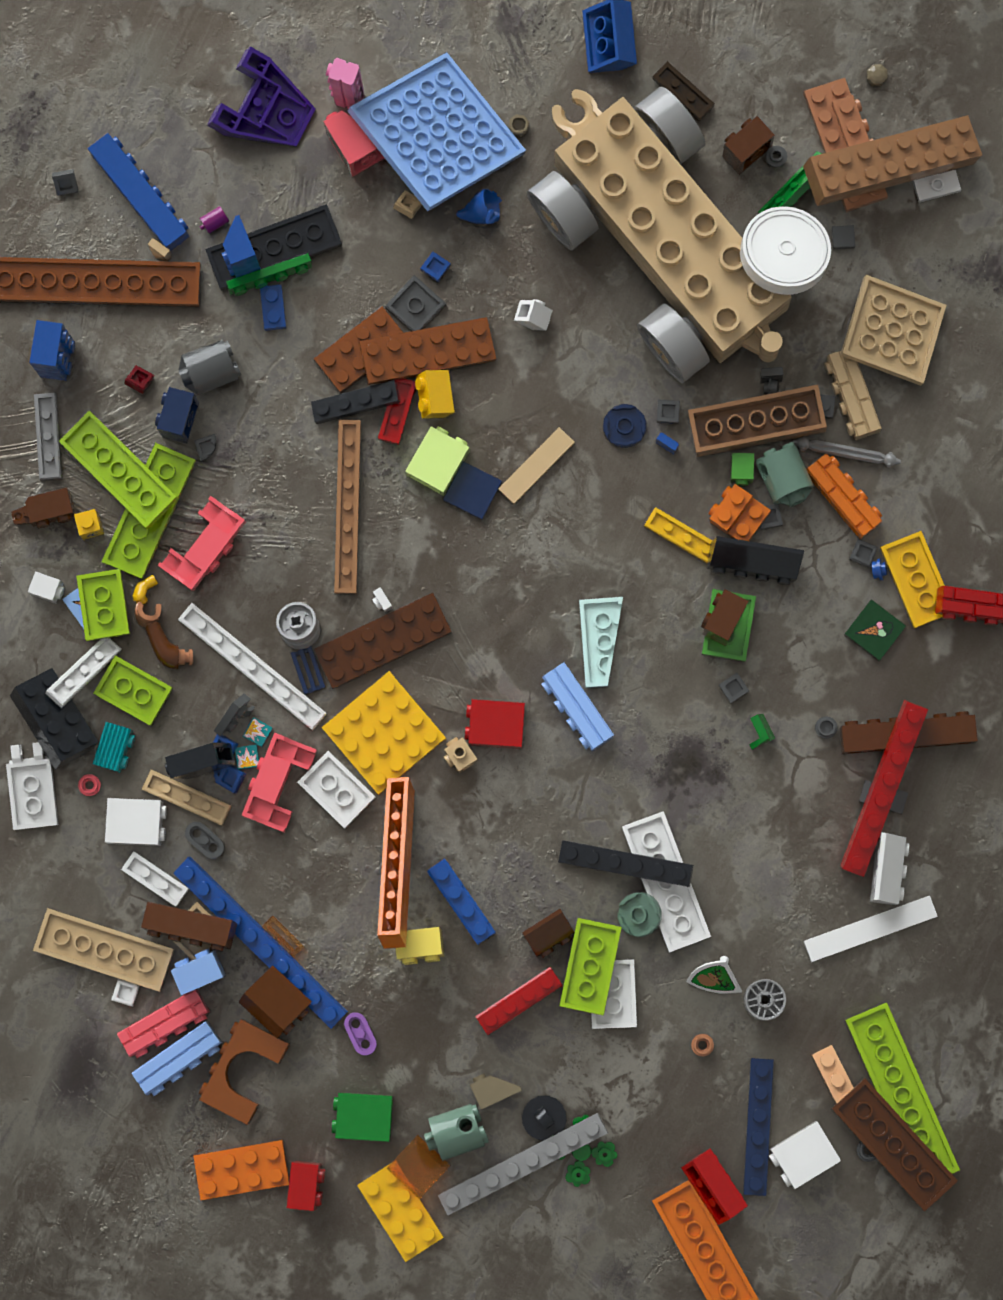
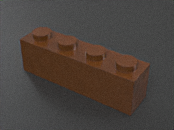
M147 902L141 928L146 930L149 936L160 938V934L167 935L168 940L181 942V939L189 940L190 945L202 947V944L211 945L210 949L223 952L224 948L231 950L237 923L233 920Z

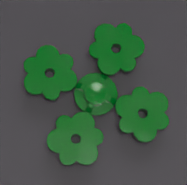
M585 1114L582 1116V1118H574L573 1125L581 1122L589 1116ZM601 1141L592 1150L591 1146L586 1144L571 1152L572 1156L578 1161L574 1165H568V1172L565 1175L566 1181L573 1183L575 1187L589 1183L590 1176L588 1174L590 1173V1168L585 1166L583 1161L587 1160L591 1154L596 1158V1164L610 1167L613 1164V1159H616L618 1156L617 1152L614 1151V1143H604Z

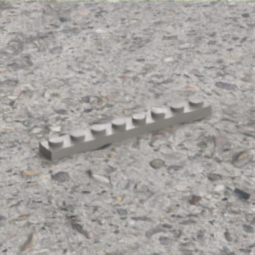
M596 1113L439 1194L438 1197L447 1215H450L608 1134V1131L599 1113Z

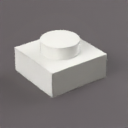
M381 587L373 591L375 598L372 600L378 610L383 609L387 613L393 609Z

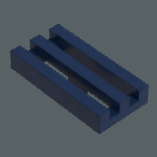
M312 646L291 652L290 654L304 694L307 695L326 688ZM306 653H309L320 684L318 686L315 685L305 656ZM297 656L302 658L311 685L309 689H307Z

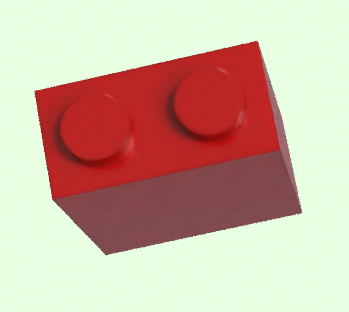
M472 699L471 705H467L466 718H470V727H465V740H469V746L522 749L525 703Z

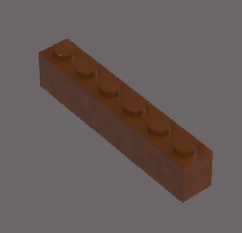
M968 711L956 712V716L947 717L946 713L934 714L933 718L924 719L914 748L976 743L978 739L975 715H969ZM897 717L889 718V722H880V719L867 720V724H858V721L845 722V726L840 727L842 754L884 751Z

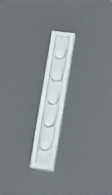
M927 896L803 942L810 961L813 962L938 916L931 897Z

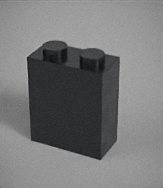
M209 743L165 757V769L170 779H191L236 765L230 743Z

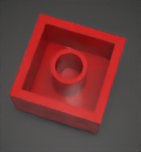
M291 1162L286 1208L315 1211L317 1206L322 1205L323 1192H320L319 1188L320 1183H324L325 1169H322L321 1163Z

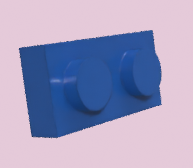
M282 285L260 288L264 330L286 329Z

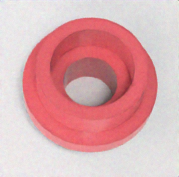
M87 774L79 780L78 788L83 795L94 796L99 792L101 783L95 775ZM91 781L94 786L89 790L86 788V784Z

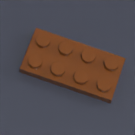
M382 306L315 357L314 361L340 394H342L366 375L359 342L400 334L403 331Z

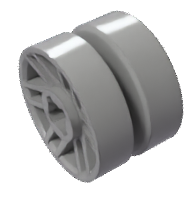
M293 602L284 606L277 615V629L284 642L291 648L305 649L312 646L318 640L321 631L320 623L309 605L302 602Z
M761 979L752 983L744 994L745 1009L750 1016L757 1020L767 1021L778 1017L786 1005V994L783 988L777 982L770 979ZM762 996L768 997L767 1004L761 1003Z

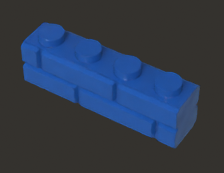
M443 859L427 870L477 945H480L496 934V931L446 859Z

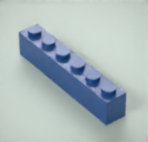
M107 133L88 148L91 156L162 245L172 251L189 238L186 231L189 229L182 218L177 220L173 215L176 211L169 202L164 203L160 197L163 195L155 185L153 187L149 185L147 174L142 169L137 170L134 166L136 161L130 153L125 154L121 148L124 146L116 136L112 138Z

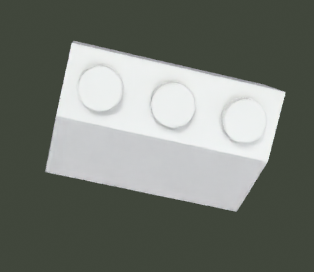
M883 832L880 834L876 844L870 902L898 905L899 901H903L904 888L901 887V880L906 878L907 865H903L904 856L908 857L909 843H906V837Z

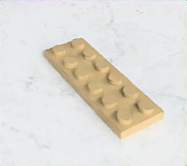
M47 908L33 949V951L161 992L175 950Z

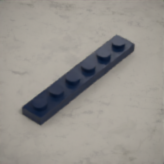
M751 1058L744 1195L766 1196L774 1059Z

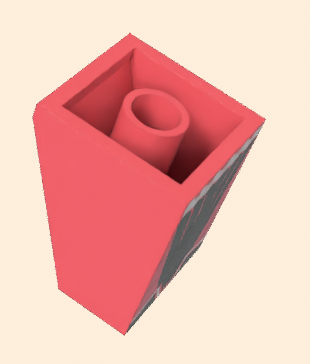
M344 111L333 112L323 121L328 138L352 177L385 159L356 121Z

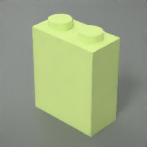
M431 426L405 473L406 476L445 496L470 449L465 440L459 437L454 439L448 436L449 432L438 426L435 429Z

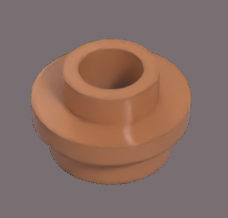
M699 1034L693 1038L691 1048L696 1055L704 1057L713 1051L714 1043L710 1036ZM700 1041H705L707 1044L704 1050L698 1047Z

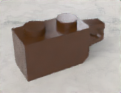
M67 487L30 496L25 502L26 506L11 512L15 525L31 524L33 527L37 526L38 529L48 527L51 522L58 521V523L69 522L75 514L71 493Z

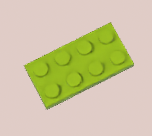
M581 918L577 919L560 1007L604 1016L622 927Z

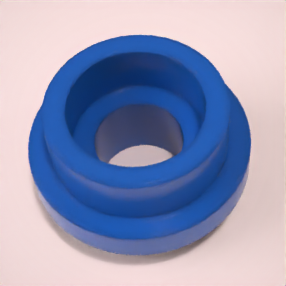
M881 558L872 562L874 579L881 581L887 575L886 562H882Z

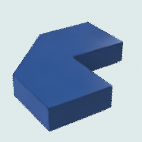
M217 734L213 743H230L233 754L238 746V743L224 735L219 736ZM234 766L214 771L215 782L232 793L238 792L246 776V773Z

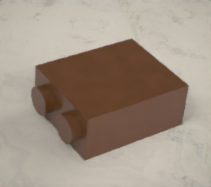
M273 965L239 1000V1003L277 1039L283 1033L288 1035L296 1026L293 1023L297 1019L302 1021L310 1012L307 1008L312 1002Z

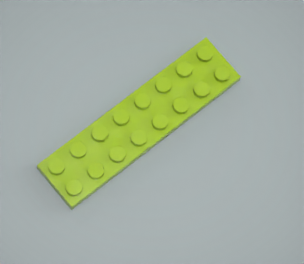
M887 1002L846 1019L845 1022L876 1091L952 1174L960 1171Z

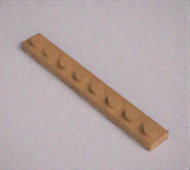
M339 420L335 594H357L361 420Z

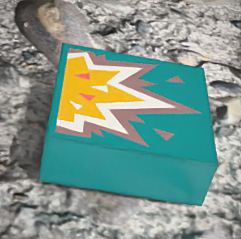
M253 717L243 737L263 748L273 728Z
M257 744L236 748L235 754L239 770L257 767L259 762Z

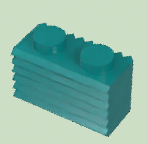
M106 722L93 765L121 773L122 769H126L129 757L126 756L128 747L132 748L135 741L134 731Z

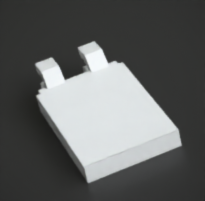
M39 742L32 743L34 758L23 759L22 745L11 746L12 760H9V764H6L13 830L59 825L52 763L45 756V752Z

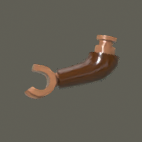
M138 602L134 611L136 621L139 625L145 627L154 653L161 664L170 669H178V665H185V663L192 665L193 650L189 649L188 652H185V649H179L178 645L170 643L158 622L161 614V604H156L155 615L149 616L143 612L144 605Z

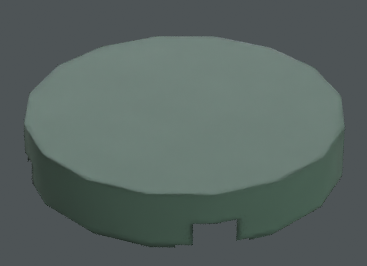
M636 892L626 896L619 905L618 921L627 934L644 937L652 934L659 927L662 920V911L659 903L653 896L643 892Z

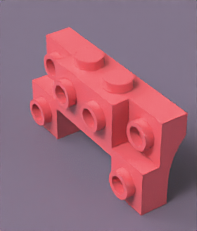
M212 496L208 498L209 502L203 510L198 512V515L209 522V524L183 557L170 548L168 556L162 563L158 564L159 568L191 591L196 589L205 575L216 571L220 565V558L223 554L225 556L228 555L232 550L234 537L246 523L242 517Z
M274 733L265 757H261L256 768L259 770L256 778L253 777L248 790L251 792L242 816L285 833L293 812L277 806L292 766L294 765L309 771L317 750Z

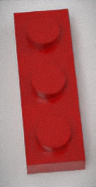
M404 378L394 380L397 385L400 403L387 406L378 440L400 445L416 389L415 381Z

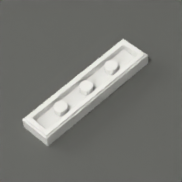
M110 638L100 639L45 694L62 708L109 664L122 649Z

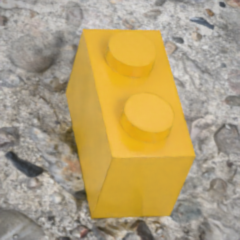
M425 370L416 376L415 387L418 390V408L422 419L446 418L455 413L449 370Z

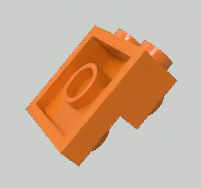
M734 484L732 488L728 486L721 496L724 498L719 505L715 503L709 511V515H711L709 518L710 523L733 539L750 541L769 516L771 510L754 499L753 495L737 484Z

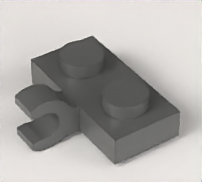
M245 693L231 704L214 729L219 736L223 735L226 731L232 732L238 725L236 721L238 718L250 716L253 712L254 706L246 707L251 699Z

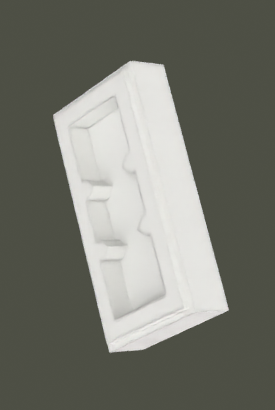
M956 170L913 181L919 203L961 192Z

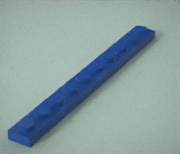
M187 857L173 874L217 917L233 920L237 923L235 935L269 968L273 965L311 1000L309 1008L328 1027L332 1029L347 1014L348 1011L191 857Z

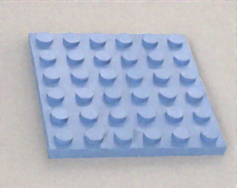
M447 52L350 106L348 109V113L427 211L524 155L526 151Z

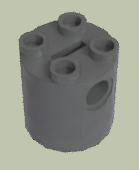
M221 339L214 344L203 346L181 356L178 371L186 388L196 395H201L224 384L238 380L241 372L236 361L232 362L230 359L233 352L229 342H224Z

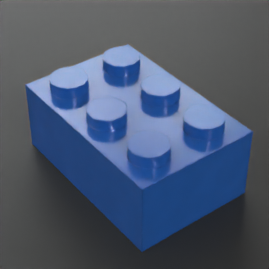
M36 320L29 363L41 378L66 381L67 375L71 374L72 363L69 360L70 354H73L75 350V341H73L72 336L63 323Z

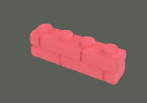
M195 989L118 1032L117 1035L129 1057L136 1056L138 1059L147 1054V1048L155 1044L157 1048L168 1042L167 1037L173 1033L178 1036L187 1031V1025L193 1022L197 1025L207 1019L206 1014L210 1013L199 991Z

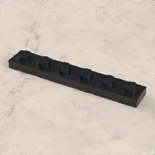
M562 840L558 861L560 863L690 887L694 867L692 864Z

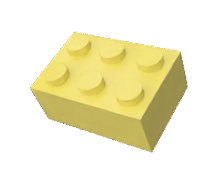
M440 927L407 930L406 947L396 948L397 960L402 961V964L405 965L418 964V959H425L427 963L440 961V957H445Z

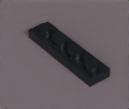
M392 380L312 401L311 405L315 423L321 424L400 403L396 382Z

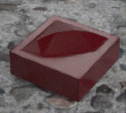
M136 365L125 379L124 384L144 394L154 380L155 375Z

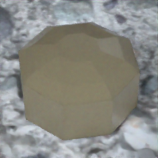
M874 64L867 70V82L872 86H882L887 81V69L883 65Z
M516 114L510 118L508 128L514 136L522 137L528 133L529 121L524 115Z

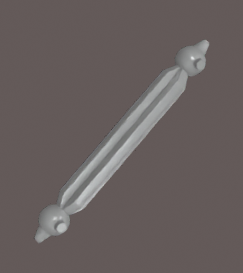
M806 436L793 440L794 444L801 451L809 448L814 452L877 464L884 463L888 468L901 463V460L896 458L892 452L884 455L877 451L825 441H809Z

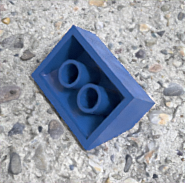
M606 0L582 10L589 73L618 71L637 64L631 2L625 0Z
M237 215L224 240L223 247L225 251L222 252L230 275H235L236 278L261 269L240 215Z

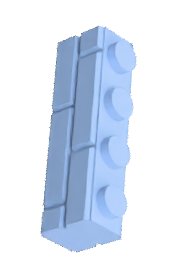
M565 662L542 677L544 681L541 684L548 695L551 693L556 698L555 706L560 713L565 711L569 717L566 722L572 731L577 729L582 737L579 738V741L585 749L590 748L591 751H594L614 737V734Z
M205 1021L132 1072V1075L146 1095L152 1093L153 1096H156L165 1089L163 1085L168 1081L174 1083L184 1076L182 1072L188 1067L190 1070H193L202 1063L201 1058L206 1055L211 1057L219 1052L221 1049L218 1046L223 1043L209 1022Z

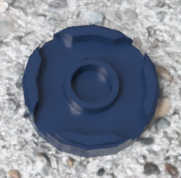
M621 404L614 406L606 414L603 431L611 444L621 448L635 446L642 440L646 432L647 423L643 413L635 406Z

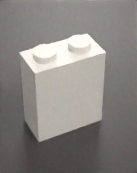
M107 798L105 843L161 846V841H165L166 830L162 828V820L166 819L167 806H163V801Z
M817 1121L770 1149L772 1154L769 1155L774 1166H780L784 1172L781 1177L786 1186H792L793 1189L798 1188L841 1161Z

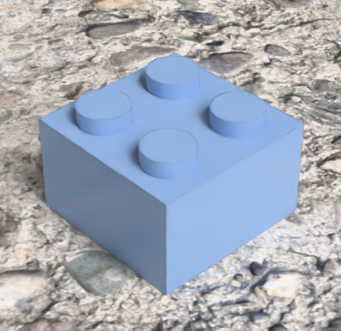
M208 948L195 954L196 959L190 961L187 957L174 964L175 968L171 970V973L181 995L223 978L226 975L216 950L210 952Z

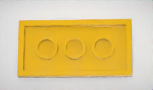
M922 531L881 546L880 550L913 628H918L942 618V615L935 613L937 589L945 585Z
M396 1160L357 1185L405 1262L444 1238Z

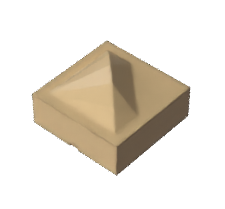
M404 190L395 202L393 209L412 219L422 204L415 195Z
M150 240L148 246L153 256L159 260L169 261L172 257L170 250L157 240Z

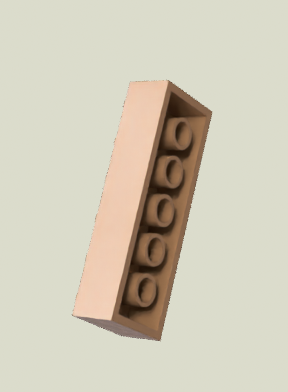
M818 385L688 410L696 457L823 433L827 429Z

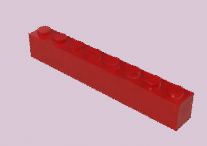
M906 700L903 701L840 866L842 869L864 877L928 712L927 708Z

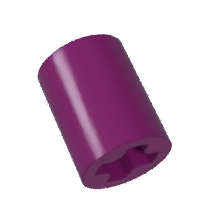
M220 206L199 218L203 224L200 226V229H206L208 234L229 222Z

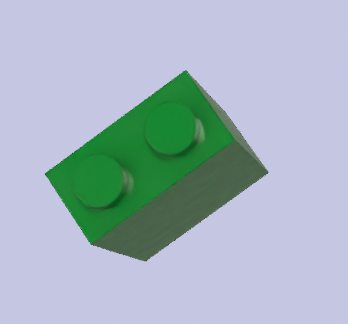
M338 1093V1097H334L333 1111H337V1119L332 1120V1133H335V1138L390 1142L393 1096Z

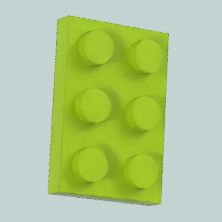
M121 569L77 575L86 641L130 635Z
M115 655L93 694L152 726L173 687Z

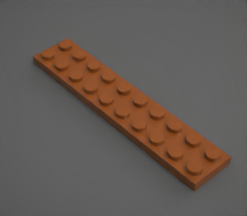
M0 257V301L199 307L201 263Z

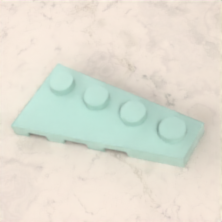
M623 597L579 600L586 688L608 687Z

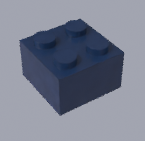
M169 387L167 393H163L161 400L163 409L161 413L157 414L155 426H157V430L163 438L188 444L199 401L194 393Z

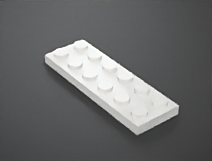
M664 811L622 826L631 853L683 863ZM641 878L646 893L653 896L660 905L662 920L659 928L669 952L711 937L691 883L690 887Z

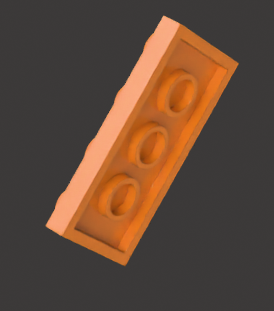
M283 1140L193 1155L200 1200L289 1185Z

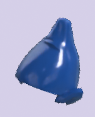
M482 189L473 196L463 209L458 210L456 215L458 218L474 224H492L500 219L499 203L502 200L495 191Z

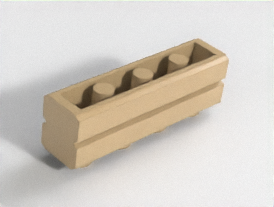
M841 351L829 354L824 366L827 374H832L834 380L831 383L835 395L839 394L841 400L839 409L842 416H847L849 423H846V428L849 436L853 435L855 440H859L879 433L882 428L858 362L840 356Z

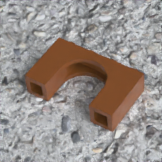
M241 1019L239 1023L235 1022L230 1030L232 1037L229 1043L225 1041L219 1052L222 1057L219 1063L214 1062L209 1072L212 1076L208 1083H203L199 1094L202 1095L200 1101L249 1125L260 1104L237 1093L232 1088L228 1079L230 1063L237 1055L251 1051L280 1064L290 1043L280 1038L277 1039L274 1035Z

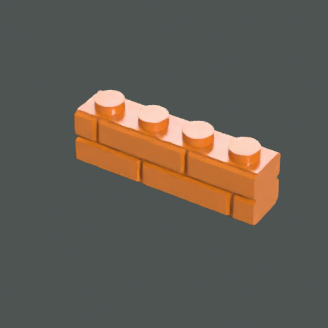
M826 453L807 468L809 476L817 489L861 540L881 524L882 514L875 506L871 508L866 502L868 500L866 494L861 489L856 490L852 485L854 483L852 477L847 472L843 474L838 468L840 464L834 456L829 457Z

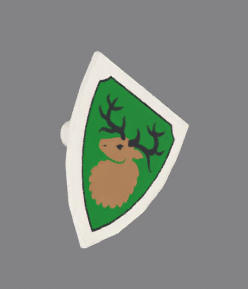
M721 956L720 961L706 963L697 967L686 981L699 989L714 993L742 992L728 965L729 958L726 956Z

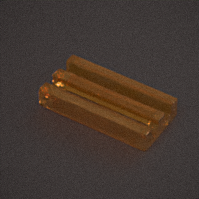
M273 915L263 924L262 928L268 929L291 952L290 955L293 958L305 947ZM272 922L298 946L296 949L270 926Z

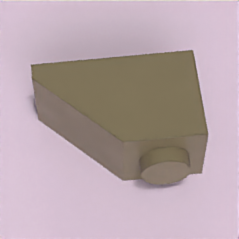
M485 1073L473 1078L474 1083L470 1085L481 1110L522 1091L521 1086L491 1075L486 1077Z

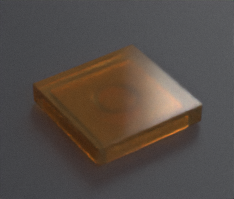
M417 1135L387 1169L415 1196L421 1199L451 1165L445 1160L442 1161L440 1155L435 1150L429 1151L427 1143Z

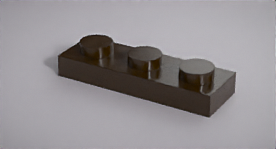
M668 61L652 77L659 86L669 90L699 121L715 105L714 102Z

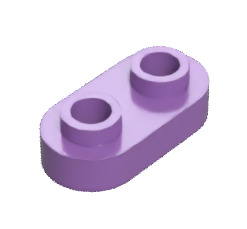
M356 1012L349 1014L344 1021V1026L355 1050L361 1055L372 1054L377 1047V1041L366 1018ZM357 1019L360 1021L358 1028L352 1026L353 1020ZM363 1040L370 1042V1046L366 1049L361 1045Z

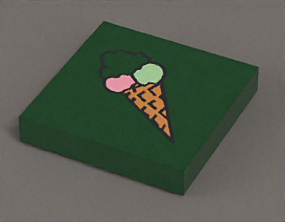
M871 599L844 635L876 660L880 661L905 629L906 625Z

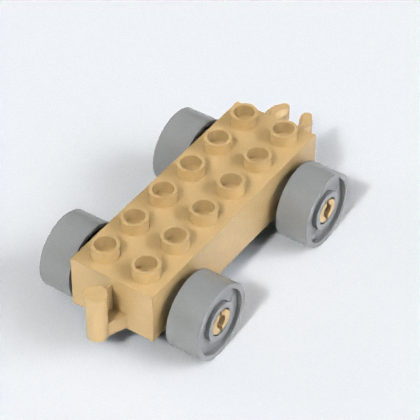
M664 87L656 89L634 108L622 97L603 113L598 109L597 103L591 95L585 91L575 89L572 91V101L574 104L581 106L585 111L584 118L578 123L568 121L563 108L560 105H554L552 107L553 124L557 131L564 138L568 139L555 150V167L564 177L556 171H552L527 191V197L546 227L569 250H574L598 231L599 227L590 211L591 209L675 309L673 310L667 304H662L637 324V329L643 341L660 364L677 381L684 383L710 362L702 343L719 363H722L740 347H744L757 354L764 362L774 361L777 358L783 341L778 332L770 330L769 324L788 310L791 298L795 294L773 293L753 282L745 272L740 259L742 237L681 166L682 163L705 146V139L699 126L684 105Z

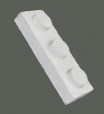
M134 851L121 869L175 907L179 905L189 890L185 885Z

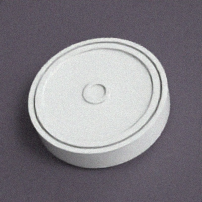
M774 207L759 213L748 224L740 245V259L743 268L753 282L767 291L784 295L798 294L816 285L823 277L831 256L830 239L823 225L809 213L793 207Z

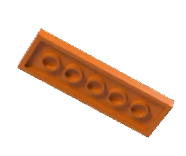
M689 1180L652 1200L707 1300H759L713 1216Z

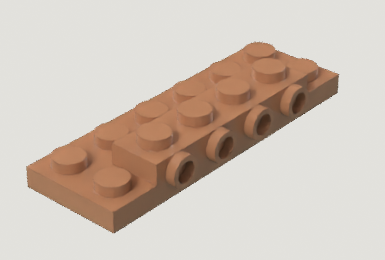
M845 78L804 91V97L825 153L873 140V138L869 139L867 135L869 131L867 120L861 119L859 113L862 111L859 99L855 100L854 96L851 95ZM884 188L846 198L842 202L846 212L885 200L888 198V195Z

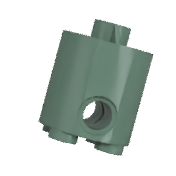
M794 442L782 446L781 450L776 451L773 448L764 452V456L756 460V465L775 505L785 504L792 507L804 502L814 488V485Z
M468 1104L428 1118L431 1132L425 1133L424 1137L429 1151L438 1149L442 1161L484 1147L485 1143L489 1142L484 1127H479L478 1122H481L482 1119L476 1104ZM465 1126H472L471 1130H469L468 1132L463 1131Z

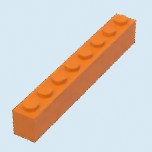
M409 777L387 779L377 934L384 949L406 947L415 790Z

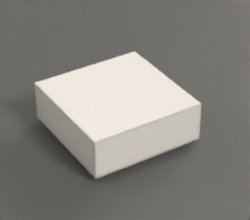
M118 979L112 1001L134 1007L140 985Z

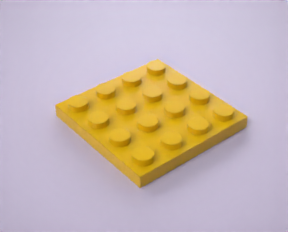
M390 671L321 727L378 795L387 789L388 778H400L446 739Z

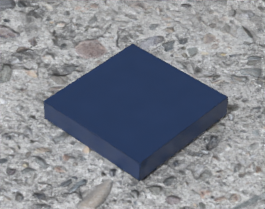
M463 461L443 501L483 520L502 480Z

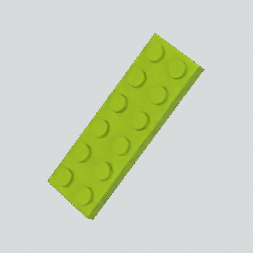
M90 410L59 440L148 530L179 499Z
M155 443L146 466L180 498L196 460ZM179 499L149 530L125 509L102 559V563L116 569H121V571L143 580Z

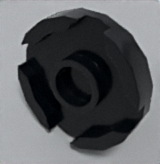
M547 1095L531 1099L524 1107L522 1113V1124L526 1132L533 1138L541 1141L563 1131L567 1121L563 1105L556 1098Z

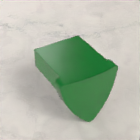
M757 714L750 718L759 735V739L749 744L752 750L775 739L764 714Z

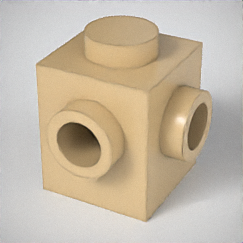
M455 737L446 744L447 748L444 750L447 755L443 757L450 768L452 766L456 767L459 774L478 762L463 737L461 739Z

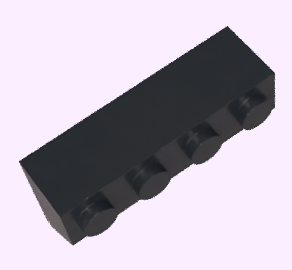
M716 536L710 544L707 569H712V573L723 575L725 572L734 573L735 577L747 578V575L755 576V579L758 581L767 582L769 579L777 580L778 584L790 585V582L793 583L797 580L804 550Z

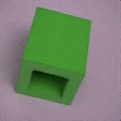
M732 453L730 483H735L740 487L748 486V483H752L754 479V453Z

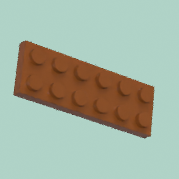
M487 317L359 342L368 385L417 376L425 370H450L496 361Z

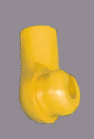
M154 575L136 584L132 595L136 603L141 602L143 605L147 603V597L145 596L147 590L158 584Z

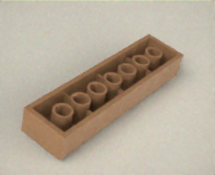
M967 115L812 156L803 165L815 202L817 206L973 165L982 156V152Z

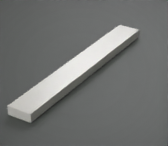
M193 603L178 618L182 624L312 731L327 715L325 711Z

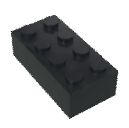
M53 668L14 687L10 697L56 770L92 751L97 745L98 740L72 699L61 708L45 694L59 679Z

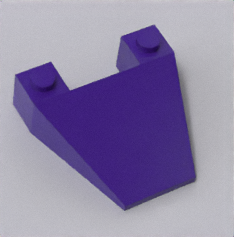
M249 47L245 50L236 67V70L254 80L238 112L223 103L219 104L211 115L207 126L228 137L296 147L316 108L270 57L253 47Z

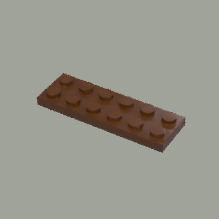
M431 593L315 648L314 651L332 689H335L447 636L452 631L434 594Z
M866 1078L831 1108L924 1212L958 1181Z

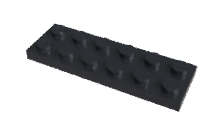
M327 204L247 233L261 269L307 253L311 258L342 246ZM223 243L205 250L219 288L222 291L227 289L226 281L234 279L236 276H231L222 256V252L225 249Z

